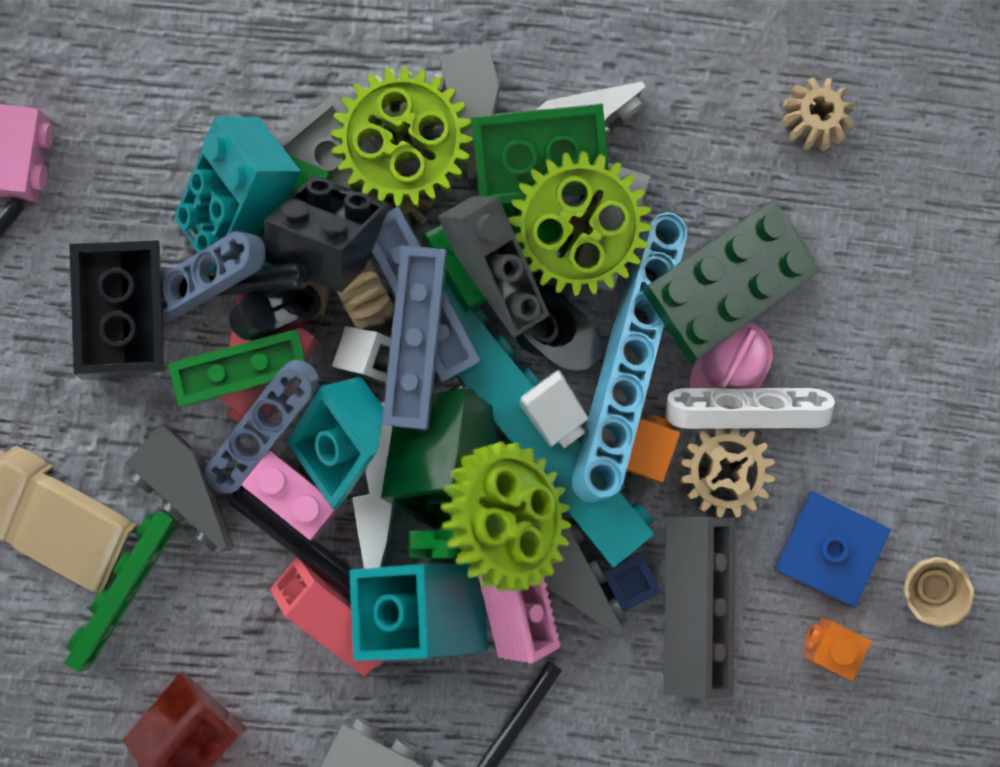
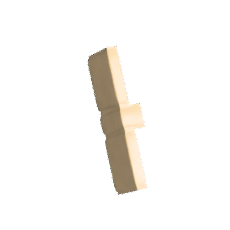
M18 446L13 447L7 452L0 450V540L10 543L19 552L90 591L100 593L103 589H106L128 536L137 525L118 512L69 485L45 475L52 470L53 465L45 462L36 454Z

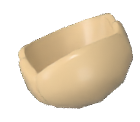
M942 557L920 560L906 574L903 588L905 600L909 609L921 622L942 628L958 624L970 613L974 599V587L966 572L955 561Z

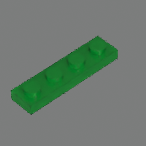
M157 510L155 515L150 513L143 520L136 533L140 540L132 553L126 551L121 556L113 570V573L117 575L109 590L103 589L94 599L90 607V612L94 613L85 628L79 627L70 638L66 646L70 653L64 664L78 673L92 667L180 524L166 510Z

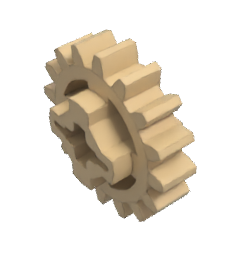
M723 428L713 429V437L711 438L706 432H699L697 437L701 444L699 446L691 443L687 444L685 449L692 457L691 459H684L679 462L680 466L689 471V475L679 479L680 483H691L693 488L686 495L687 499L699 497L701 502L698 510L701 512H705L710 506H714V515L717 518L723 517L726 508H729L733 518L741 517L740 506L742 505L750 512L755 511L757 507L753 499L755 497L767 499L769 496L766 490L762 488L763 483L775 481V477L765 474V468L775 464L774 459H763L761 455L768 445L762 443L755 446L752 443L755 432L752 430L743 437L739 436V428H730L728 434H724ZM719 443H733L744 450L738 454L726 452ZM704 454L708 464L706 475L700 479L698 468L701 457ZM741 460V463L731 473L733 481L727 478L711 482L718 476L717 473L722 470L720 461L726 465ZM754 464V480L750 487L746 481L748 467ZM717 488L727 490L735 500H720L709 493Z

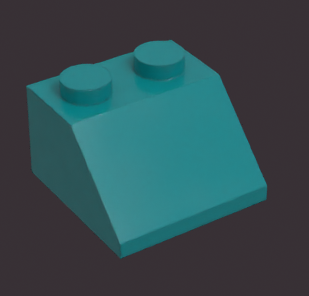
M361 376L321 386L286 441L332 509L339 508L377 453L384 407Z

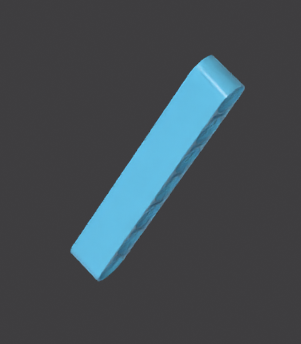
M661 213L648 224L652 226V230L639 233V238L649 244L648 248L635 247L633 251L641 263L634 264L630 262L629 277L625 280L589 413V419L586 424L585 434L572 476L574 493L585 502L595 503L615 495L620 490L624 481L664 328V323L642 291V288L651 283L646 277L645 269L653 271L658 278L681 262L687 239V228L685 222L674 213ZM656 230L664 233L668 244L659 241L655 233ZM634 308L643 310L647 316V324L641 323L636 318ZM624 347L633 350L636 354V365L626 360L623 353ZM613 387L622 390L625 394V406L619 405L614 400L612 395ZM603 428L613 433L616 440L614 448L608 447L603 442L601 437ZM592 470L600 472L604 478L605 484L602 491L594 488L591 484L590 473Z

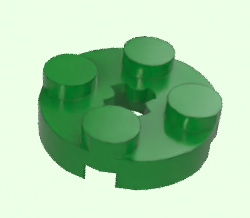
M454 530L408 531L409 558L458 557L461 552L460 547L448 548L447 545L455 537Z

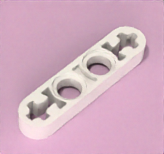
M682 388L673 390L668 394L665 418L672 425L687 429L821 428L829 425L831 422L835 401L826 391L814 388Z

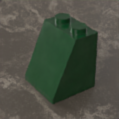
M456 386L452 387L450 391L433 394L429 429L393 426L381 499L433 529L443 528L442 525L452 520V514L442 510L441 505L452 503L453 500L444 488L445 486L458 484L451 474L452 470L463 468L461 459L474 455L473 450L497 443L492 405L476 395L474 390Z

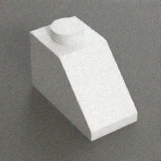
M345 326L332 367L357 377L361 376L364 380L386 386L391 338L378 332Z
M559 371L553 373L520 398L519 406L550 448L558 442L563 448H566L585 434L581 425L589 418Z

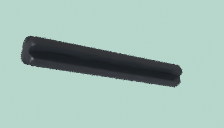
M297 263L263 266L256 273L216 296L304 289L309 284L307 277L309 269L307 266ZM217 271L208 272L211 282L215 279ZM186 278L180 284V295L183 298L188 288Z
M240 486L231 495L228 502L233 508L351 599L350 570H353L316 540L306 538L245 487Z

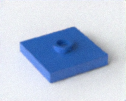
M810 491L774 566V570L855 608L891 529L814 491Z

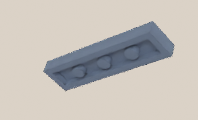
M399 206L387 213L372 250L395 295L401 246L421 247ZM445 290L435 369L443 383L483 362Z
M401 246L382 425L429 429L447 267V250Z

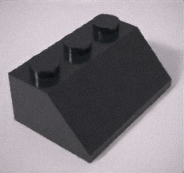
M160 241L69 244L74 375L82 380L129 378L164 372Z

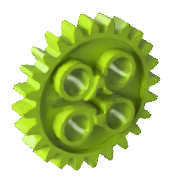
M403 66L400 78H394L389 67L385 68L384 81L381 82L371 73L368 74L370 84L368 89L365 90L355 83L353 87L357 95L356 100L354 101L346 97L341 99L348 113L334 114L336 122L343 126V129L333 130L330 134L333 140L343 143L332 149L335 158H346L337 166L340 173L348 174L353 172L348 180V184L352 189L364 184L361 193L371 197L377 192V199L386 203L390 197L394 198L396 207L399 206L401 209L405 198H411L415 208H420V196L424 194L433 203L437 202L434 189L440 187L450 193L451 187L447 178L451 176L462 179L463 177L462 171L456 164L470 163V155L461 150V148L473 146V137L461 134L472 128L471 119L459 118L466 111L465 103L451 104L456 97L455 89L452 87L441 93L442 78L438 76L428 84L424 69L419 71L415 79L410 78L407 66ZM402 101L407 104V109L401 116L390 117L385 114V109L389 103ZM370 118H378L400 136L405 135L408 131L412 143L425 151L435 154V159H427L405 141H401L397 146L393 134L385 128L370 123ZM431 123L439 124L444 128V132L436 140L424 139L421 136V132L426 125ZM371 136L381 138L383 145L378 152L367 154L361 150V146L367 138ZM407 159H413L420 163L419 171L411 177H403L397 173L399 165Z
M581 151L578 163H573L569 154L563 153L562 166L557 167L549 158L546 159L548 173L542 175L540 172L532 169L530 172L536 183L533 186L524 183L519 184L521 190L527 195L525 200L512 199L511 201L514 207L521 210V215L508 218L510 224L520 226V231L514 234L518 242L524 243V246L521 248L524 257H531V261L528 263L531 273L539 268L542 270L539 278L541 285H545L552 277L555 278V290L558 293L564 289L566 283H571L575 296L579 295L582 284H587L593 295L597 294V281L603 280L608 287L613 288L612 274L617 272L621 276L628 278L629 274L624 264L627 261L634 264L641 263L640 259L633 253L635 247L648 248L649 246L648 243L639 238V233L652 230L650 224L640 221V216L649 213L651 207L637 205L636 202L643 197L645 191L643 189L632 191L629 189L635 179L633 174H628L621 179L618 177L622 166L619 162H615L608 170L604 169L605 156L601 154L596 158L593 165L589 164V158L585 151ZM571 181H579L585 188L583 200L576 205L566 204L562 199L563 187ZM602 190V198L586 217L590 228L586 232L579 229L570 242L564 256L558 257L556 255L558 249L567 240L574 228L569 222L570 218L573 215L579 218L582 217L595 192ZM609 205L618 206L621 211L619 224L613 228L601 227L599 215L602 209ZM546 219H555L561 225L559 237L551 242L543 241L537 235L539 224ZM583 243H592L597 247V257L588 265L578 264L574 259L576 249Z
M504 442L473 450L474 455L461 459L463 468L452 470L451 474L458 484L445 486L444 488L446 493L453 498L452 503L441 505L442 510L452 514V520L442 525L443 529L454 530L455 537L447 543L448 548L460 547L461 552L456 559V563H471L467 576L469 578L482 576L481 586L483 587L495 586L496 591L500 592L528 589V586L542 584L543 576L554 574L551 563L563 561V557L557 550V547L569 545L568 540L561 535V530L571 528V523L562 519V513L568 511L570 505L559 502V497L565 492V488H554L552 483L557 476V472L545 473L546 459L533 460L534 453L532 448L520 450L519 443L505 445Z

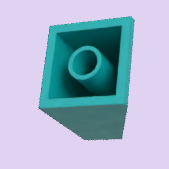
M471 563L419 564L350 570L353 660L419 659L488 652L486 605L481 593L479 577L469 578L467 576Z

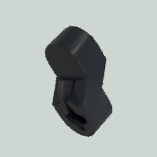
M309 284L304 289L251 294L245 296L230 312L229 323L233 332L244 340L254 341L266 338L288 329L305 326L320 311L322 305L321 298L318 292Z

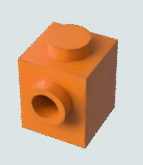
M648 414L646 420L640 418L626 472L658 484L662 483L680 432L672 430V424L667 419Z
M820 618L818 624L814 623L805 637L803 647L806 649L802 657L843 678L853 681L872 641L831 620Z

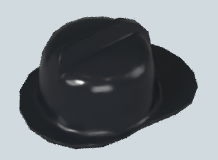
M536 283L550 316L516 336L515 339L518 344L528 353L544 356L561 369L573 372L589 369L597 363L602 354V339L598 329L561 292H556L555 287Z

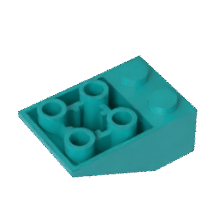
M215 116L208 135L204 139L195 168L190 174L189 183L181 203L177 207L174 219L197 253L233 232L257 235L264 228V219L290 196L301 171L259 117ZM215 260L209 266L210 271H217Z

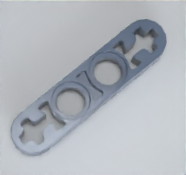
M230 233L162 274V298L165 299V301H162L163 325L256 273L261 268L265 259V246L262 239L257 235L248 233ZM240 256V260H234V259L231 258V257L237 258V257ZM215 260L217 274L211 282L208 273L209 266ZM186 278L188 288L185 297L182 299L180 284Z
M301 360L290 361L270 381L207 464L205 478L214 490L219 493L229 494L239 489L241 484L315 393L319 385V377L316 370L310 364ZM297 376L302 382L300 387L289 398L283 392L290 385L292 379ZM273 404L277 406L283 416L282 422L276 423L268 420L264 416L263 405ZM245 433L254 436L259 443V451L252 452L245 449L240 442V434ZM234 458L239 464L232 471L231 475L227 477L222 471Z

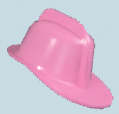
M749 322L697 359L689 379L690 388H760L773 359L772 343L765 331L756 324Z

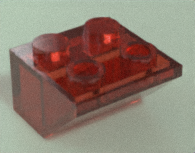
M181 671L124 737L123 742L139 767H216L248 728Z

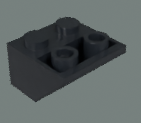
M313 175L264 219L266 262L272 265L294 263L305 265L309 269L307 276L309 280L342 293L365 269L388 213L389 204L370 197L365 193L351 190L328 179Z

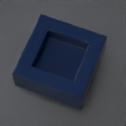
M640 552L619 563L614 568L611 567L602 572L623 612L662 592Z

